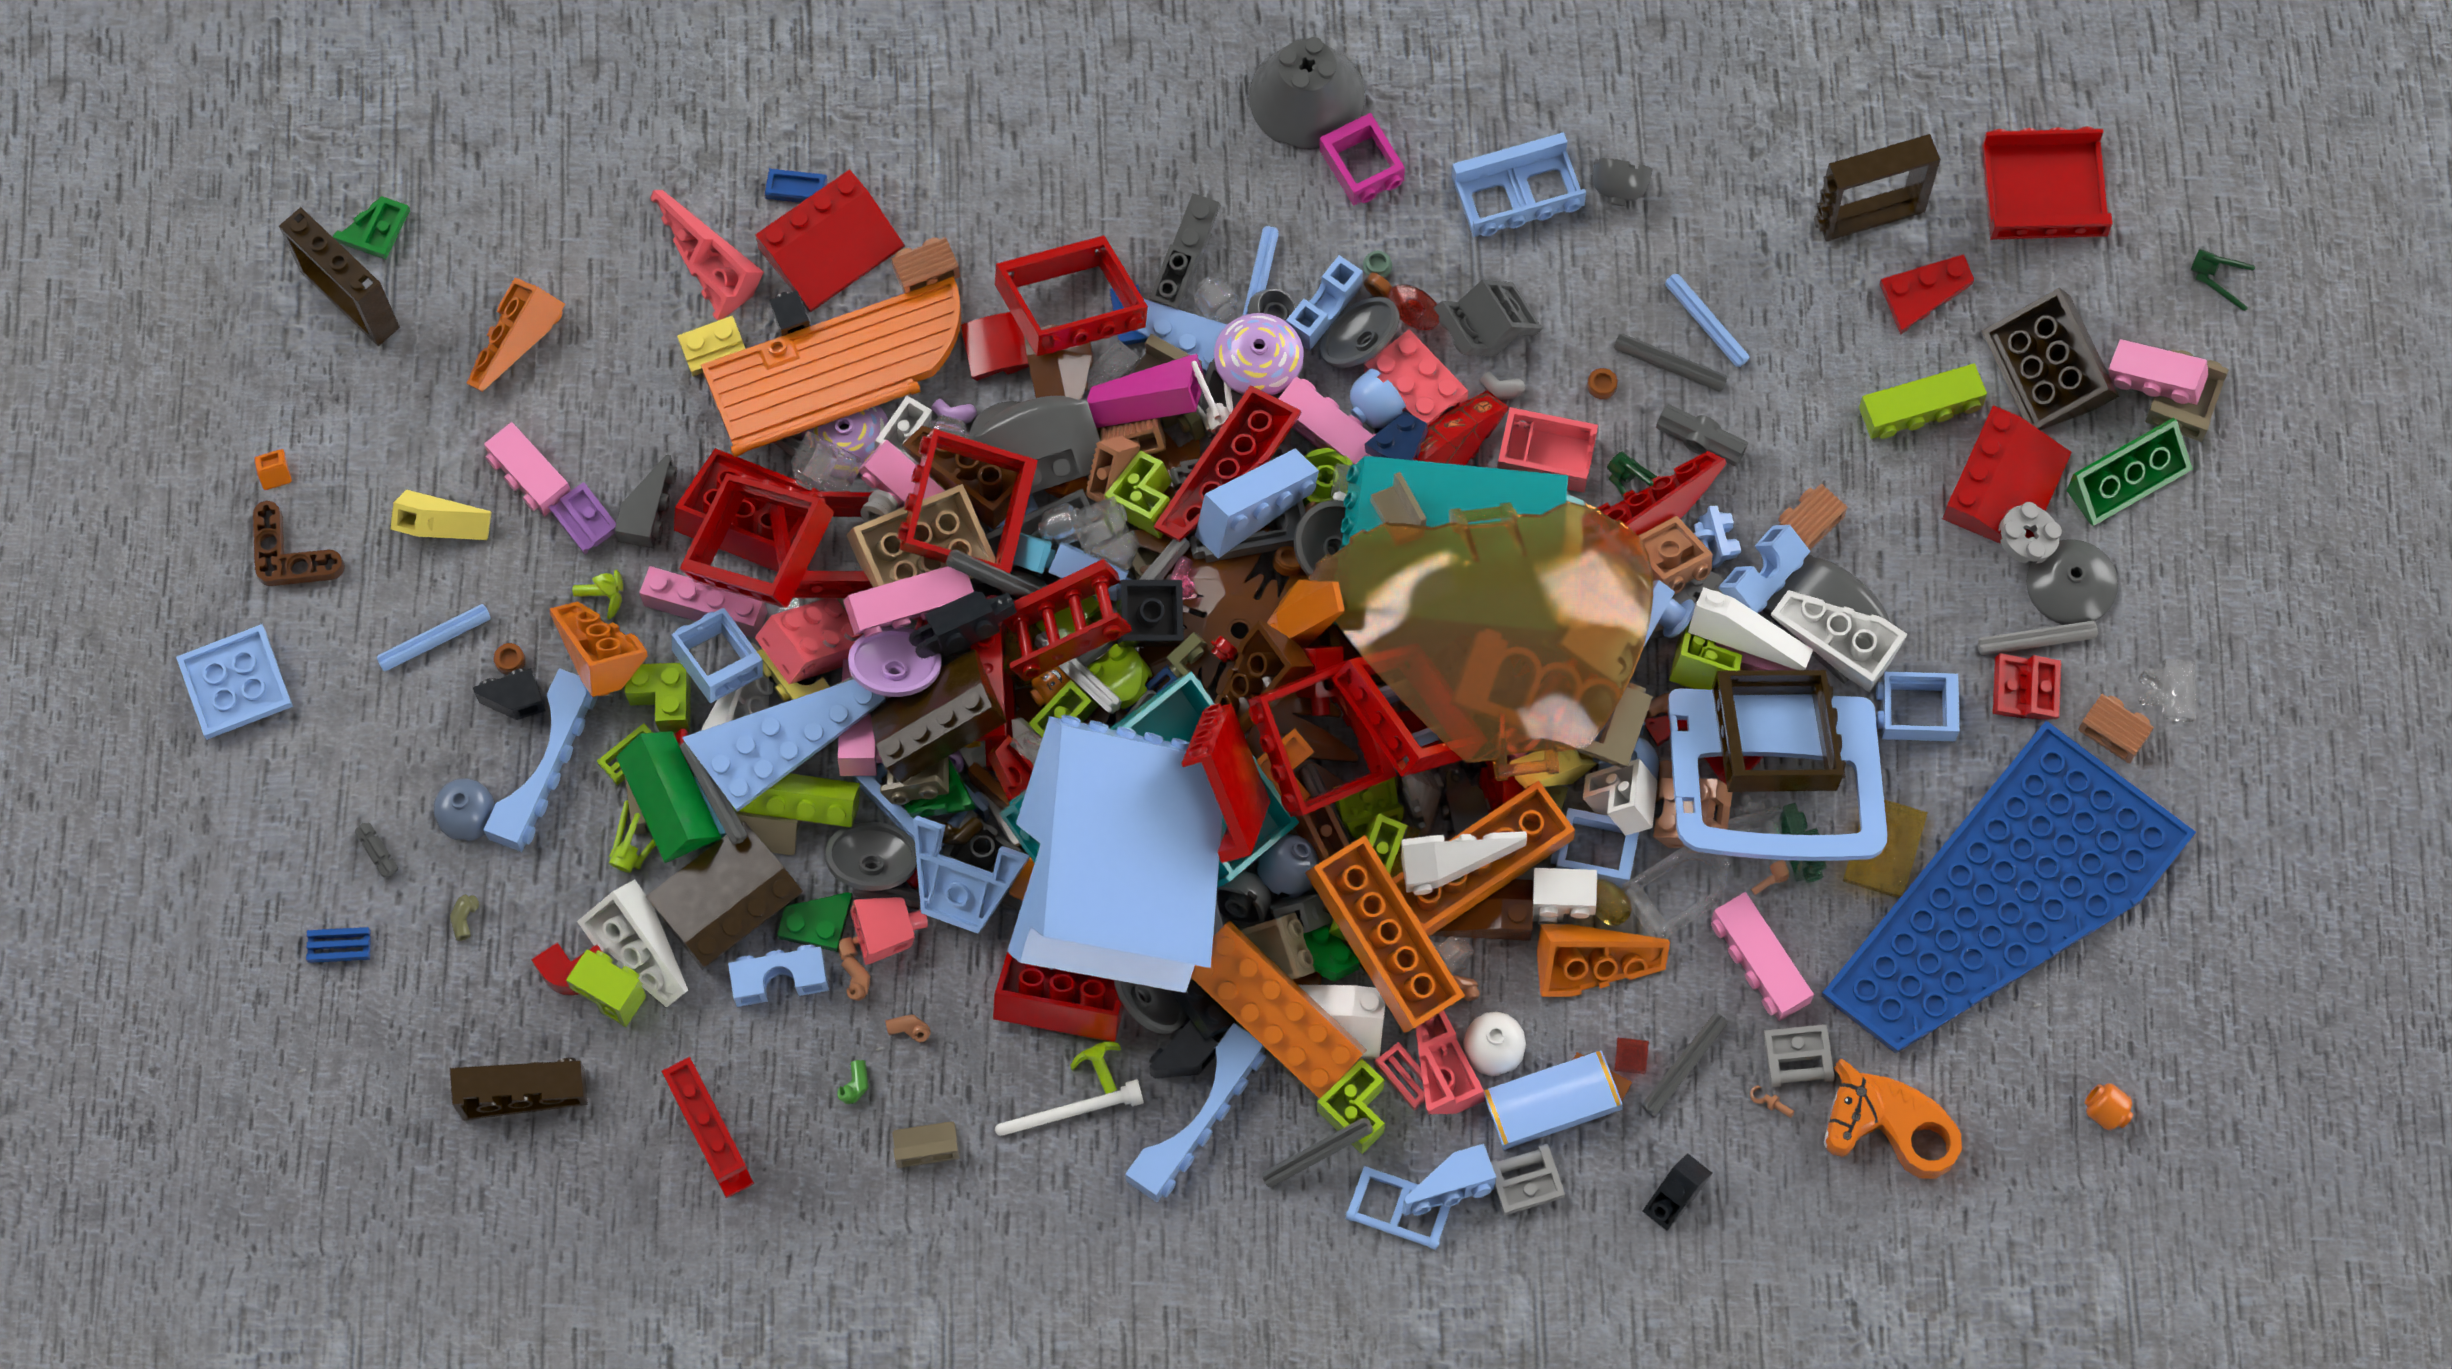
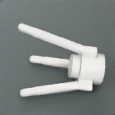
M1192 361L1191 366L1209 405L1206 409L1207 414L1204 413L1199 404L1196 412L1201 417L1206 430H1211L1213 434H1217L1233 411L1231 388L1224 382L1226 407L1222 403L1215 404L1197 362Z

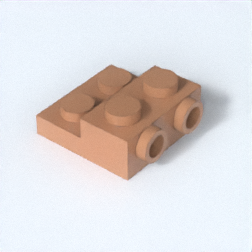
M1678 516L1629 540L1627 543V550L1645 568L1644 576L1649 582L1655 580L1662 581L1675 591L1674 594L1682 591L1686 583L1693 579L1697 581L1704 580L1712 570V552Z

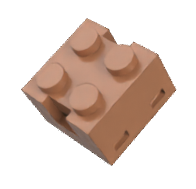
M1662 778L1659 798L1664 800L1661 816L1655 820L1653 837L1668 848H1688L1679 839L1676 829L1673 778ZM1699 778L1703 823L1708 827L1727 830L1733 792H1728L1727 785L1719 779ZM1683 801L1684 813H1694L1693 801Z

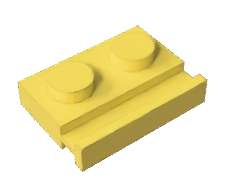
M733 315L677 335L692 376L703 373L700 364L746 349Z

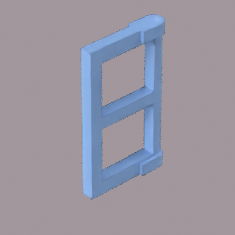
M1364 1166L1351 1204L1346 1212V1220L1355 1221L1436 1250L1439 1246V1240L1451 1206L1445 1207L1441 1205L1430 1237L1398 1227L1403 1213L1404 1198L1419 1184ZM1370 1178L1402 1189L1390 1223L1358 1213Z

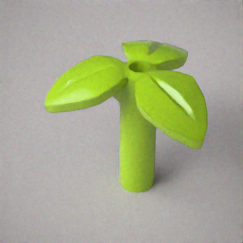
M618 569L614 570V577L612 574L603 573L593 577L594 584L573 586L572 593L574 597L607 596L610 599L607 619H612L621 606L622 597L619 591H623L624 587Z
M1102 1042L1081 1051L1073 1059L1070 1065L1071 1070L1073 1071L1079 1063L1088 1059L1092 1061L1105 1094L1116 1091V1085L1103 1056L1107 1050H1121V1046L1117 1042Z

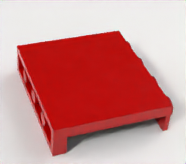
M2086 126L2068 130L2062 127H2055L2049 130L2025 128L2020 131L1994 129L1986 132L1982 143L1990 240L2108 237L2113 222L2112 213L2107 211L2101 150L2103 129H2094L2093 127Z
M1232 703L1223 706L1221 704H1213L1202 712L1181 764L1183 767L1202 762L1227 825L1217 851L1221 863L1252 854L1271 801Z

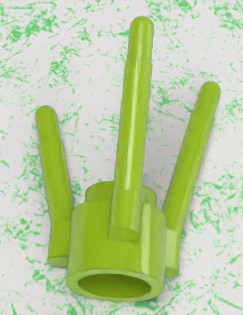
M626 800L621 812L614 845L609 855V864L618 870L631 873L633 868L640 870L644 859L654 849L656 843L652 839L639 856L637 855L638 848L630 844L640 819V813H635L624 842H622L629 813V803Z

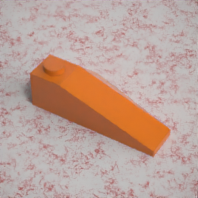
M514 278L496 311L501 314L499 321L495 327H490L487 333L489 345L479 353L467 384L483 392L549 332L553 325L558 323L562 317V309L565 303L535 285Z
M1298 580L1286 593L1267 621V624L1297 642L1300 647L1309 646L1345 612L1339 582Z
M578 601L549 608L550 615L578 675L592 697L606 696L611 692L621 690L648 657L647 650L637 636L632 633L625 635L620 632L617 624L613 622L610 624L605 623L600 619V614Z
M1541 924L1537 945L1540 994L1542 997H1573L1582 994L1581 991L1596 986H1599L1601 989L1610 986L1609 983L1624 978L1632 980L1666 970L1670 941L1663 938L1573 924Z

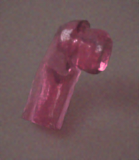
M1180 556L1170 580H1182L1183 598H1189L1195 591V583L1191 582L1188 577L1193 562L1187 557Z

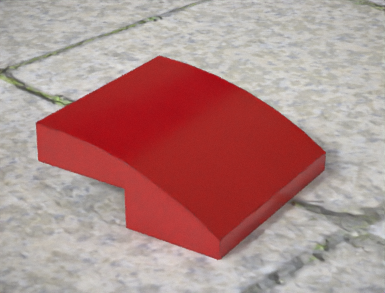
M1011 312L995 314L961 324L971 377L974 380L978 381L1002 371L1009 375L1029 367L1024 334Z
M2002 653L1998 654L1995 657L1993 714L2028 719H2058L2061 660L2036 655L2027 659Z

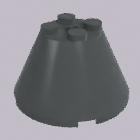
M1310 37L1288 44L1262 62L1250 84L1249 102L1256 123L1274 141L1294 145L1296 149L1320 148V137L1360 117L1365 103V89L1359 71L1346 56L1324 44L1321 39Z

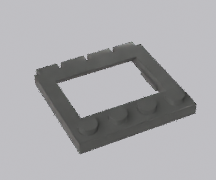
M1286 443L1280 444L1269 461L1288 452ZM1199 459L1180 462V467L1171 469L1170 474L1176 493ZM1301 500L1275 518L1278 530L1255 532L1220 558H1217L1195 537L1196 527L1187 535L1193 558H1205L1206 563L1275 551L1284 546L1294 547L1296 527L1306 513L1303 501Z

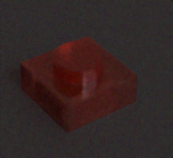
M1618 1037L1614 1071L1646 1074L1649 1041Z

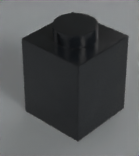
M797 290L782 292L769 300L781 336L810 326L808 316Z

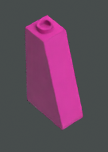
M1197 354L1091 387L1087 401L1096 428L1196 412L1202 389L1191 366L1192 361L1197 362L1205 379Z

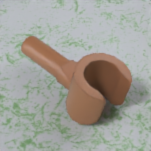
M1780 860L1770 865L1772 875L1751 889L1754 895L1775 882L1781 883L1789 878V869L1785 860Z
M857 936L854 938L846 937L840 941L838 951L842 960L851 955L857 956L858 953L855 947L859 945Z

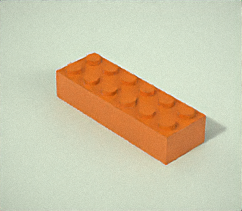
M1537 781L1449 840L1452 841L1455 838H1459L1461 834H1471V836H1475L1477 840H1480L1489 833L1526 831V846L1439 888L1432 889V892L1429 894L1415 895L1414 891L1406 892L1403 871L1392 878L1428 937L1574 839L1575 829L1540 781Z
M1366 835L1305 872L1404 1033L1416 1028L1465 997Z
M1231 921L1227 922L1213 936L1211 968L1194 966L1191 978L1319 1099L1367 1051Z

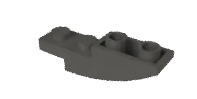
M1192 193L1174 242L1170 244L1151 292L1150 300L1178 309L1196 274L1212 236L1211 230L1221 207L1220 202Z

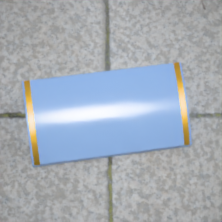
M1601 1050L1484 1090L1485 1100L1503 1150L1623 1110L1619 1093Z

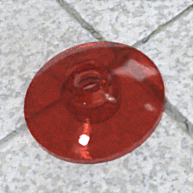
M1399 284L1391 288L1387 298L1398 308L1399 319L1412 328L1426 331L1438 326L1440 323L1439 315L1434 309L1437 304L1426 292L1407 284Z

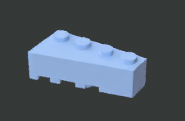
M1295 448L1206 493L1195 537L1217 558H1220L1302 499L1310 496L1316 488L1319 470Z

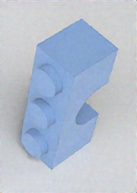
M1340 255L1322 275L1320 287L1310 301L1303 299L1286 320L1299 335L1302 346L1309 351L1363 286V271Z
M1773 525L1755 545L1763 559V567L1760 573H1758L1754 566L1735 567L1719 585L1720 591L1725 595L1735 598L1756 613L1761 612L1767 606L1768 599L1784 587L1785 580L1792 572L1797 571L1803 565V560L1811 552L1791 525Z
M803 945L798 947L797 951L787 953L783 950L768 952L764 957L758 958L741 956L736 958L735 962L728 963L733 998L737 1007L768 1002L767 985L772 978L779 975H786L794 980L798 996L829 991L821 946Z

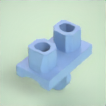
M1709 506L1707 513L1698 517V523L1694 524V534L1712 552V568H1718L1725 560L1736 558L1741 553V547L1737 539H1726L1725 533L1730 532L1734 524L1731 513L1719 512L1718 506Z

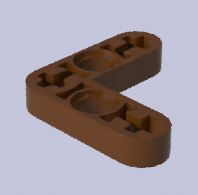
M263 501L256 505L253 511L254 561L256 575L262 584L266 586H279L337 579L342 575L345 568L344 561L340 554L334 550L284 554L283 516L281 510L272 501ZM269 510L273 514L269 518L271 528H267L263 516H266V511ZM274 537L277 539L274 548L270 550L261 548V543L265 538ZM266 558L271 559L275 569L272 571V576L269 577L265 573L268 571V561ZM333 559L335 564L332 565L331 570H327L324 565L328 564V560ZM314 560L318 564V566H316L317 572H315L314 564L312 562ZM304 561L308 564V568L303 574H294L292 572V567L295 563Z

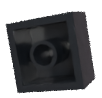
M1120 580L1116 586L1117 613L1131 626L1132 631L1118 639V647H1178L1184 641L1182 580Z

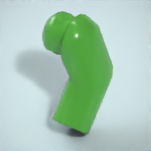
M856 1060L850 1063L852 1080L844 1088L840 1087L837 1091L838 1099L845 1104L856 1103L868 1090L866 1061Z

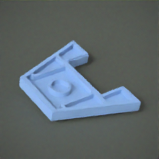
M917 815L913 818L921 913L978 934L984 928L1030 859V856L1002 846L998 850L992 873L941 855L939 851L946 825Z

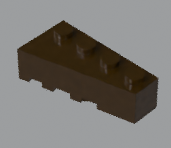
M562 1058L557 1062L450 1068L452 1105L463 1121L588 1105L585 1068L580 1060L576 1061L575 1058Z

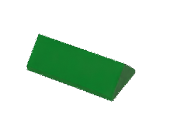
M2173 417L2073 474L2066 491L2092 526L2193 470L2177 419Z
M673 731L641 733L616 756L664 863H668L721 839V835Z

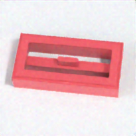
M1398 1042L1378 1057L1374 1064L1415 1111L1420 1104L1425 1103L1424 1092L1393 1055L1397 1052L1422 1081L1421 1068ZM1386 1060L1389 1061L1418 1096L1416 1099L1384 1063Z

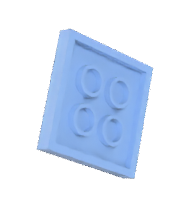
M263 624L176 657L206 740L293 707Z

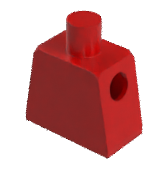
M1343 646L1301 647L1314 665V668L1307 675L1342 662L1344 658ZM1333 677L1296 691L1298 697L1311 698L1312 716L1329 715V697L1342 695L1332 680Z

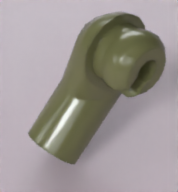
M465 894L459 897L451 911L450 920L457 941L466 940L471 937L467 917L470 912H475L479 908V901L474 895L468 896Z

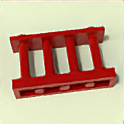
M1101 559L1014 601L1017 613L1002 622L1013 633L1017 632L1022 657L1009 664L1010 668L1025 682L1035 679L1041 674L1110 641L1117 640L1132 631L1131 626L1117 612H1113L1108 588L1118 584L1120 580L1118 572L1105 559ZM1096 594L1102 619L1087 626L1081 601ZM1070 607L1075 632L1060 639L1055 614ZM1043 619L1049 645L1033 652L1028 627Z
M999 626V633L971 645V650L975 649L979 655L1007 720L1005 724L975 740H985L986 767L988 772L994 770L987 755L1001 738H1006L1007 735H1010L1013 739L1012 720L1016 719L1014 671L1010 668L1009 664L1014 660L1012 655L1003 656L1001 626Z
M690 1056L662 1070L661 1072L725 1197L728 1198L753 1185L754 1182L747 1170V1166Z

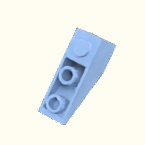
M1484 1144L1452 1153L1404 1198L1402 1209L1404 1216L1409 1214L1415 1216L1423 1215L1433 1207L1440 1205L1445 1207L1453 1206L1463 1198L1470 1196L1480 1198L1494 1190L1496 1175Z

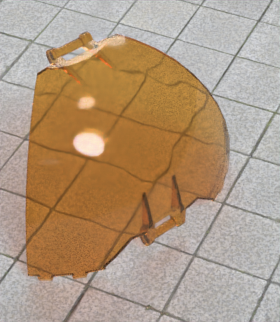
M1566 501V503L1558 505L1542 515L1517 514L1510 502L1500 503L1499 507L1465 511L1455 508L1449 510L1450 522L1436 527L1407 523H1389L1387 521L1368 532L1362 529L1350 537V543L1332 556L1330 554L1325 555L1315 564L1316 570L1308 576L1310 581L1339 582L1345 612L1335 621L1365 660L1397 696L1465 762L1493 760V769L1497 781L1508 780L1510 776L1547 772L1548 775L1558 774L1559 751L1581 749L1591 745L1619 703L1635 671L1651 620L1653 573L1649 554L1642 539L1620 520L1617 522L1602 514L1598 508L1588 504L1582 506ZM1501 519V521H1493V522H1484V523H1476V524H1469V523H1468V522H1476V521H1485V520ZM1545 750L1544 760L1507 764V755Z

